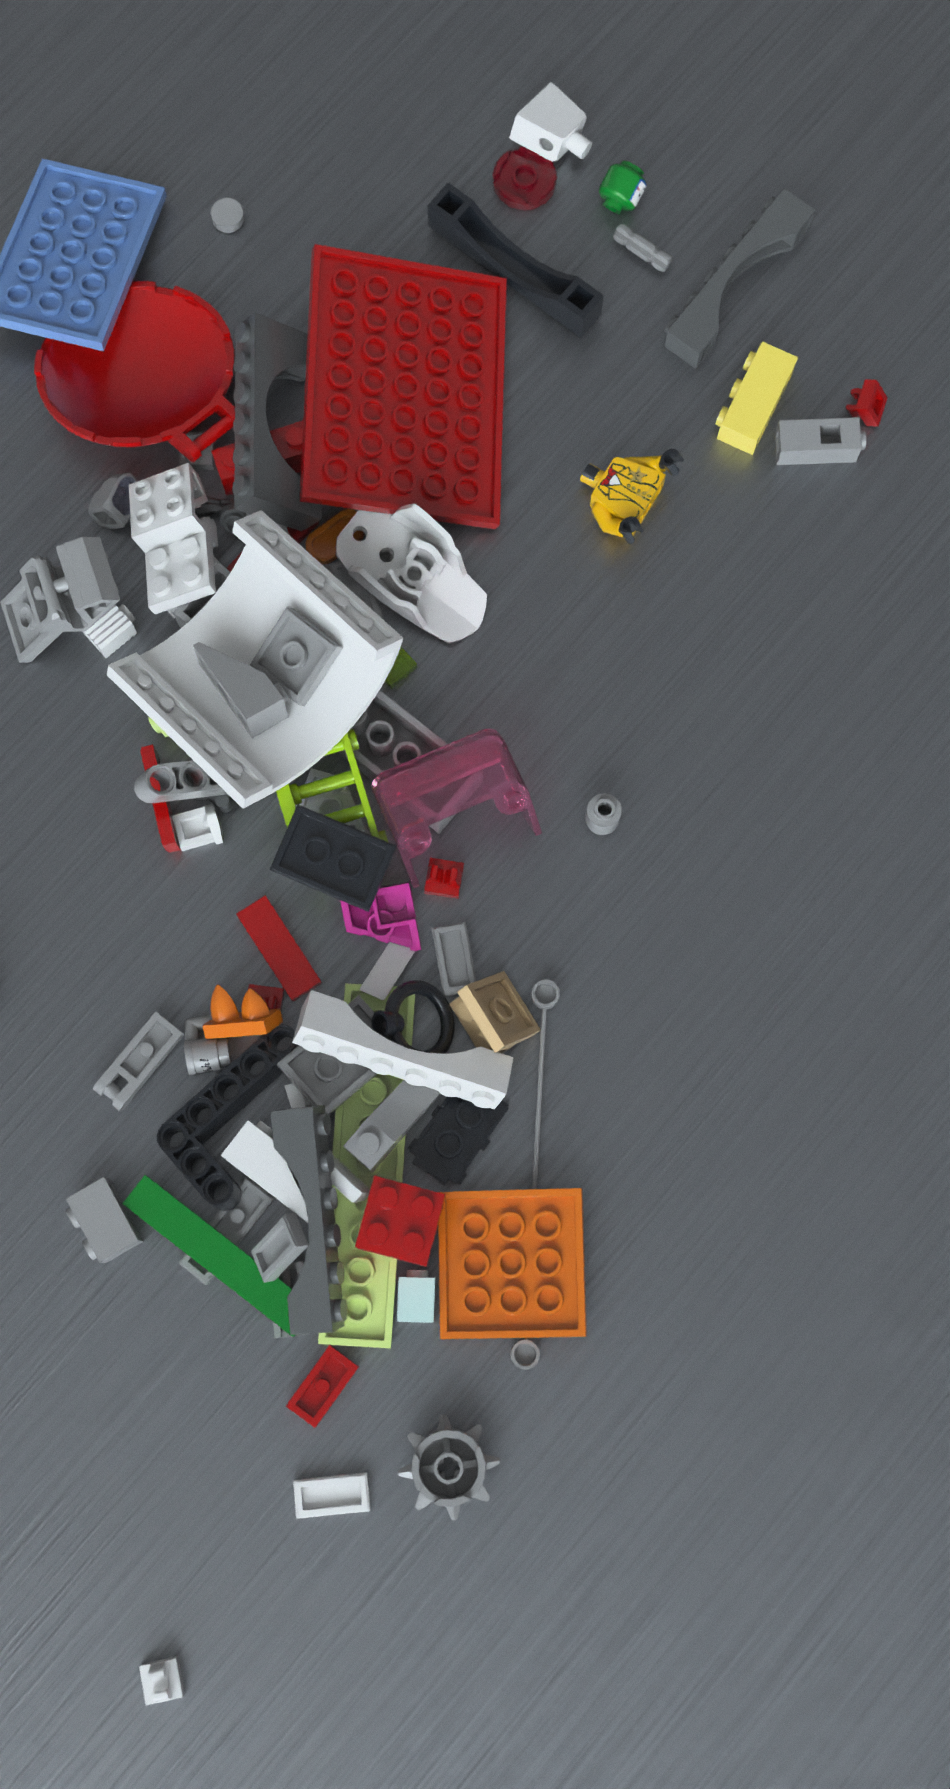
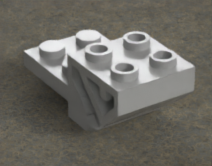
M80 537L56 546L62 567H54L52 561H49L47 557L42 558L38 555L31 557L20 569L22 580L0 601L19 663L32 662L62 632L87 631L120 600L118 587L114 582L108 563V556L104 551L100 537Z

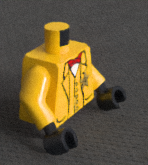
M676 449L666 450L660 456L614 457L606 471L591 463L586 466L580 481L594 488L590 506L592 514L603 532L624 537L628 544L634 543L635 539L633 536L636 531L641 533L644 531L641 523L663 489L666 474L662 472L667 470L672 476H676L680 472V469L674 463L678 461L683 462L684 458Z

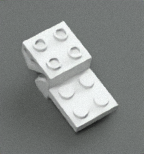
M189 463L130 484L131 538L145 552L148 608L154 614H158L216 593L213 548L218 547L217 526L214 519H210V517L199 519L195 514L196 508L208 502L197 472Z

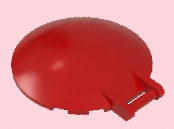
M132 281L104 351L46 337L40 350L36 351L34 373L38 392L44 406L51 416L64 428L88 441L115 447H139L168 441L189 461L194 463L202 456L201 452L233 428L235 406L224 398L234 375L235 351L229 328L212 305L184 288L175 286L173 289L159 287L155 281ZM214 412L222 418L192 441L186 436L189 431Z

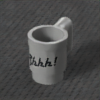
M211 1015L188 1018L184 1022V1052L189 1076L221 1070V1067L229 1066L232 1063L227 1037L199 1039L198 1031L203 1030L202 1025L212 1019Z

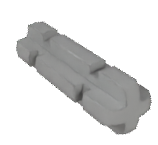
M620 224L613 235L614 240L621 245H627V249L644 261L652 262L651 265L659 271H665L672 261L670 254L664 250L659 251L657 245L641 234H634V230L628 225Z

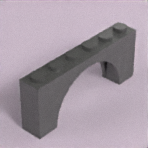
M254 312L243 322L239 323L234 332V340L236 341V358L234 361L236 378L233 395L235 401V420L233 423V430L235 432V450L233 453L235 476L232 487L234 509L248 514L262 510L275 523L302 532L322 519L321 504L299 501L301 477L287 464L272 439L266 417V398L269 387L275 379H292L299 382L305 380L308 334Z

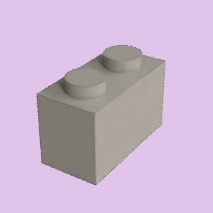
M102 1177L65 1198L70 1206L66 1209V1214L75 1228L81 1227L87 1238L82 1243L92 1260L97 1258L100 1263H107L144 1242L126 1207L122 1204L123 1202L111 1179Z

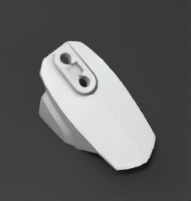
M414 503L404 505L392 515L358 510L337 536L336 556L347 569L348 574L374 597L399 615L448 644L462 640L479 629L486 609L487 594L467 574L461 553L455 547L451 535L418 505ZM356 531H362L365 533L366 539L357 541L353 538V534ZM380 551L389 552L392 555V561L383 562L380 559Z

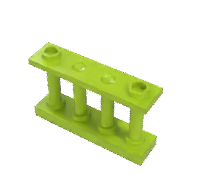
M354 729L349 730L326 754L330 755L345 750L351 770L297 786V783L291 785L289 783L276 791L287 828L297 804L303 803L302 799L356 783L362 804L325 814V816L341 823H348L366 817L371 835L388 842L385 830H377L353 752L360 749Z

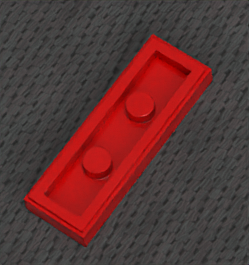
M153 744L141 747L140 752L145 771L154 765L160 764L158 752ZM150 777L151 786L160 791L158 780ZM170 802L152 803L163 847L169 853L181 850L172 819Z
M266 895L236 913L292 1002L322 984L320 978Z

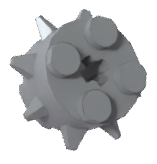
M442 1414L440 1415L437 1430L431 1432L426 1437L413 1432L409 1433L407 1437L413 1445L415 1453L412 1463L398 1470V1476L414 1480L415 1487L420 1491L415 1504L418 1510L433 1502L437 1506H445L451 1519L456 1520L458 1519L461 1504L467 1503L472 1497L485 1502L489 1501L491 1497L483 1485L485 1471L500 1464V1460L498 1457L483 1454L482 1447L478 1443L483 1428L480 1424L465 1432L459 1428H452L447 1415ZM445 1457H453V1462L458 1461L460 1468L454 1469L453 1476H445V1470H439L438 1465L444 1463Z

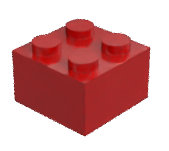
M374 1175L355 1248L427 1267L446 1195Z

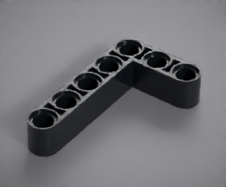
M280 1024L268 1034L261 1036L158 1129L156 1136L160 1148L200 1195L218 1210L228 1211L235 1208L241 1199V1189L204 1146V1143L283 1073L277 1066V1063L299 1046L291 1043L288 1049L283 1051L277 1050L278 1042L281 1039L290 1037L293 1042L295 1031L288 1025ZM265 1061V1067L261 1073L256 1075L250 1073L254 1063ZM230 1085H238L236 1095L230 1099H224L225 1089ZM210 1108L211 1115L209 1119L204 1123H197L199 1112ZM183 1132L184 1138L182 1143L177 1147H170L172 1136ZM199 1158H205L206 1166L203 1171L193 1174V1163ZM221 1184H228L229 1191L227 1196L222 1200H215L214 1193L217 1187Z

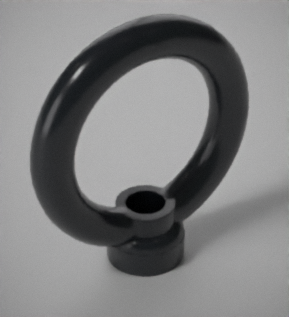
M412 980L402 983L393 990L387 1000L385 1010L374 1013L371 1027L372 1030L386 1039L406 1048L426 1053L446 1054L453 1041L455 1023L451 1006L442 992L428 982ZM413 994H419L428 998L434 1004L440 1017V1036L436 1044L428 1050L413 1048L402 1036L404 1019L399 1014V1008L405 998Z

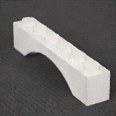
M313 990L310 991L302 1006L292 1042L302 1046L307 1051L322 1052L337 1057L341 1062L355 1063L370 1068L377 1074L392 1075L404 1079L411 1085L425 1086L439 1091L444 1096L458 1097L471 1101L478 1107L495 1109L507 1094L514 1058L499 1052L494 1053L493 1050L481 1046L465 1052L450 1054L426 1053L406 1048L372 1030L353 1012L345 1001Z

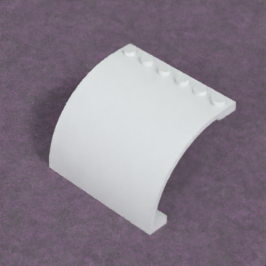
M262 510L234 521L233 533L246 545L233 570L209 602L187 624L164 642L141 655L134 653L108 665L107 676L243 809L281 789L302 775L346 735L379 692L393 667L403 641V637ZM288 606L294 608L341 645L343 649L305 706L298 705L288 697L289 701L285 703L288 718L251 738L199 665L193 645L200 642L250 666V663Z

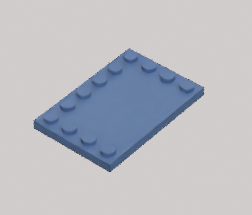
M42 159L0 253V326L104 351L166 200L165 187Z

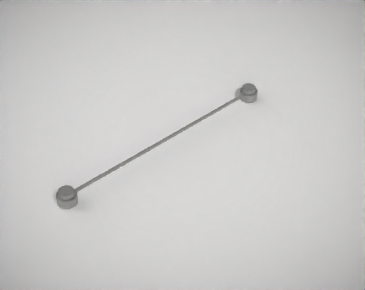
M547 979L538 981L533 986L531 992L533 1003L542 1009L532 1189H537L547 1009L554 1007L560 996L556 983ZM523 1338V1340L513 1345L510 1356L516 1367L528 1370L538 1363L540 1351L537 1345L530 1341L529 1338Z

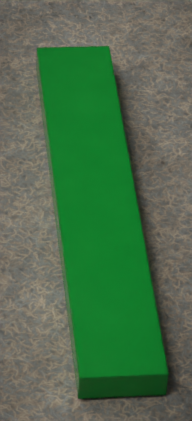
M144 1175L122 1204L290 1335L287 1297L292 1288L279 1278L275 1281L264 1283L254 1258L150 1177Z

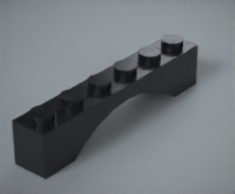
M449 182L427 205L428 226L497 277L507 278L506 283L580 338L601 316L603 294L578 276L555 270L524 252L487 218L474 200Z

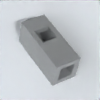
M859 417L779 420L774 434L777 465L854 463L857 461L861 450L866 448L865 430H860Z

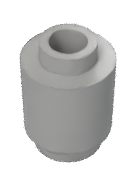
M602 793L594 796L589 801L585 821L592 832L598 835H607L618 827L622 815V807L619 800L611 794ZM599 811H607L609 815H601Z

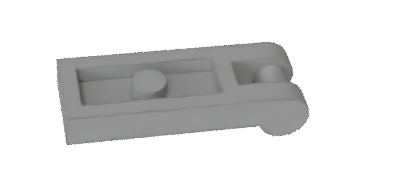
M155 1011L96 1082L93 1090L100 1096L106 1095L113 1101L112 1105L117 1110L123 1111L130 1104L139 1089L183 1038L184 1034ZM119 1075L128 1081L122 1090L114 1084Z

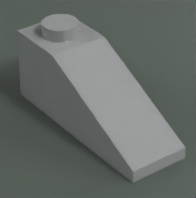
M198 642L193 645L199 665L251 738L288 718L285 703L289 699L279 683L273 685L264 672L205 644Z
M403 1080L362 1123L343 1147L373 1173L441 1093L425 1086L411 1085Z

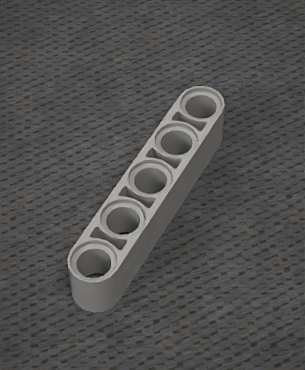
M194 760L154 765L140 774L134 783L136 795L146 803H160L227 794ZM184 773L192 778L193 787L187 785L184 781ZM300 775L299 777H297L296 779H294L292 782H294V781H296L297 779H299L302 775ZM150 777L158 780L160 791L151 786Z

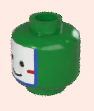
M622 160L620 164H612L598 190L601 197L605 200L603 206L617 214H620L621 210H634L647 185L643 177V170L625 160Z

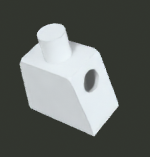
M552 82L517 113L509 137L511 140L552 162L558 161L568 150L580 159H583L593 144L592 141L581 134L587 119L586 114Z

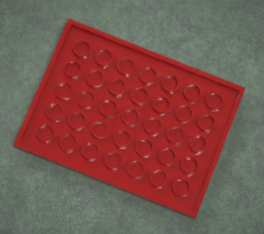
M314 244L311 255L300 502L391 515L400 507L414 503L427 512L435 521L489 529L498 528L500 525L507 278Z

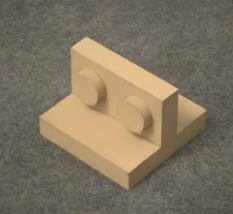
M505 971L464 986L457 992L459 997L449 1004L476 1048L481 1046L493 1050L494 1053L499 1052L503 1054L515 1044L531 1038L541 1031Z

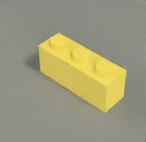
M763 341L757 352L750 351L743 366V370L747 371L743 380L736 379L729 395L730 398H733V401L729 408L722 407L715 425L720 427L717 436L718 440L751 455L754 454L794 372L798 360L797 356Z

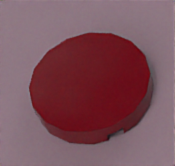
M519 147V150L512 152L509 150L503 153L496 161L493 170L494 191L498 198L507 206L518 210L536 209L546 204L554 194L557 174L552 161L526 147Z

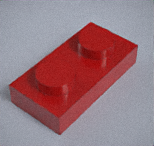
M329 1345L289 1400L286 1407L316 1428L359 1366Z

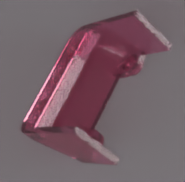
M494 729L480 730L383 771L376 776L372 783V792L392 844L397 846L395 852L413 888L419 887L420 884L410 859L424 853L429 848L432 836L428 826L493 798L497 809L503 814L512 815L521 812L536 836L542 834L529 791L505 740Z

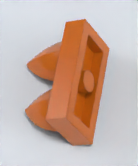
M218 984L211 997L210 1010L212 1019L202 1025L205 1039L264 1035L283 1023L280 1009H269L263 998L251 988L245 993L241 1012H238L231 996Z

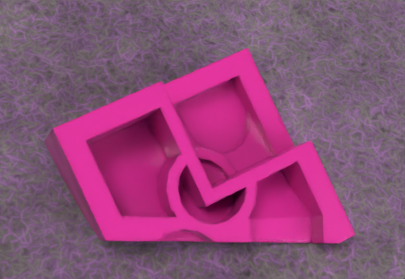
M410 881L380 887L369 912L340 900L346 932L360 936L366 935L376 938V940L381 942H391L409 947L413 951L422 949Z

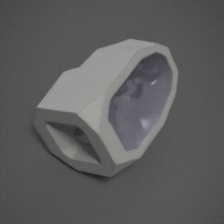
M118 473L104 481L100 490L94 493L88 508L89 516L100 526L109 529L123 528L130 520L129 485L139 480L131 473Z

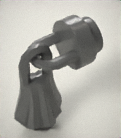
M207 496L208 502L201 504V507L195 509L197 517L220 512L221 526L233 533L234 521L247 516L245 512L234 509L233 498L217 499ZM221 504H230L225 507H221Z

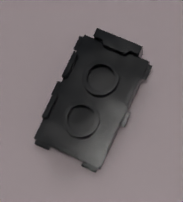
M447 1097L442 1105H437L431 1115L433 1117L420 1134L418 1140L414 1138L408 1146L409 1152L416 1156L412 1164L429 1173L444 1186L449 1180L454 1184H461L467 1176L465 1171L480 1150L484 1151L490 1140L488 1138L509 1108L507 1107L509 1104L502 1100L495 1109L481 1108L465 1099Z

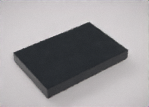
M297 804L270 871L369 912L397 846Z

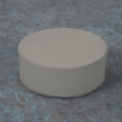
M221 198L213 204L211 217L216 229L224 233H232L240 229L244 223V212L237 200Z

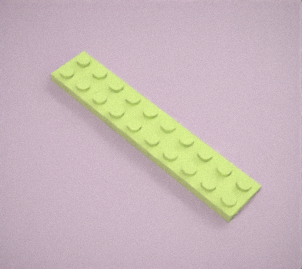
M345 983L344 1001L349 1004L359 995L375 1013L376 1011L385 1010L387 1000L397 986L392 987L385 1000H380L361 991L360 987L362 984ZM416 994L405 998L399 1008V1014L404 1019L402 1036L410 1046H412ZM377 1074L340 1105L335 1112L332 1153L369 1189H371L374 1175L403 1183L406 1135L373 1173L350 1154L343 1145L404 1080L392 1075ZM332 1185L336 1189L338 1197L334 1214L335 1224H338L341 1231L338 1258L344 1267V1281L341 1284L342 1299H345L347 1303L348 1315L346 1321H344V1327L334 1332L319 1333L318 1344L391 1349L398 1259L355 1248L368 1197L365 1201L352 1203Z

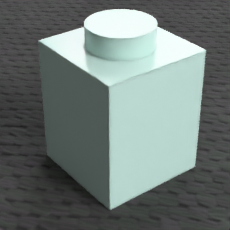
M407 1270L406 1277H398L397 1322L434 1323L436 1278H428V1270Z

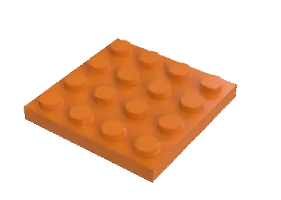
M582 1188L439 1192L446 1195L438 1224L440 1339L587 1337Z

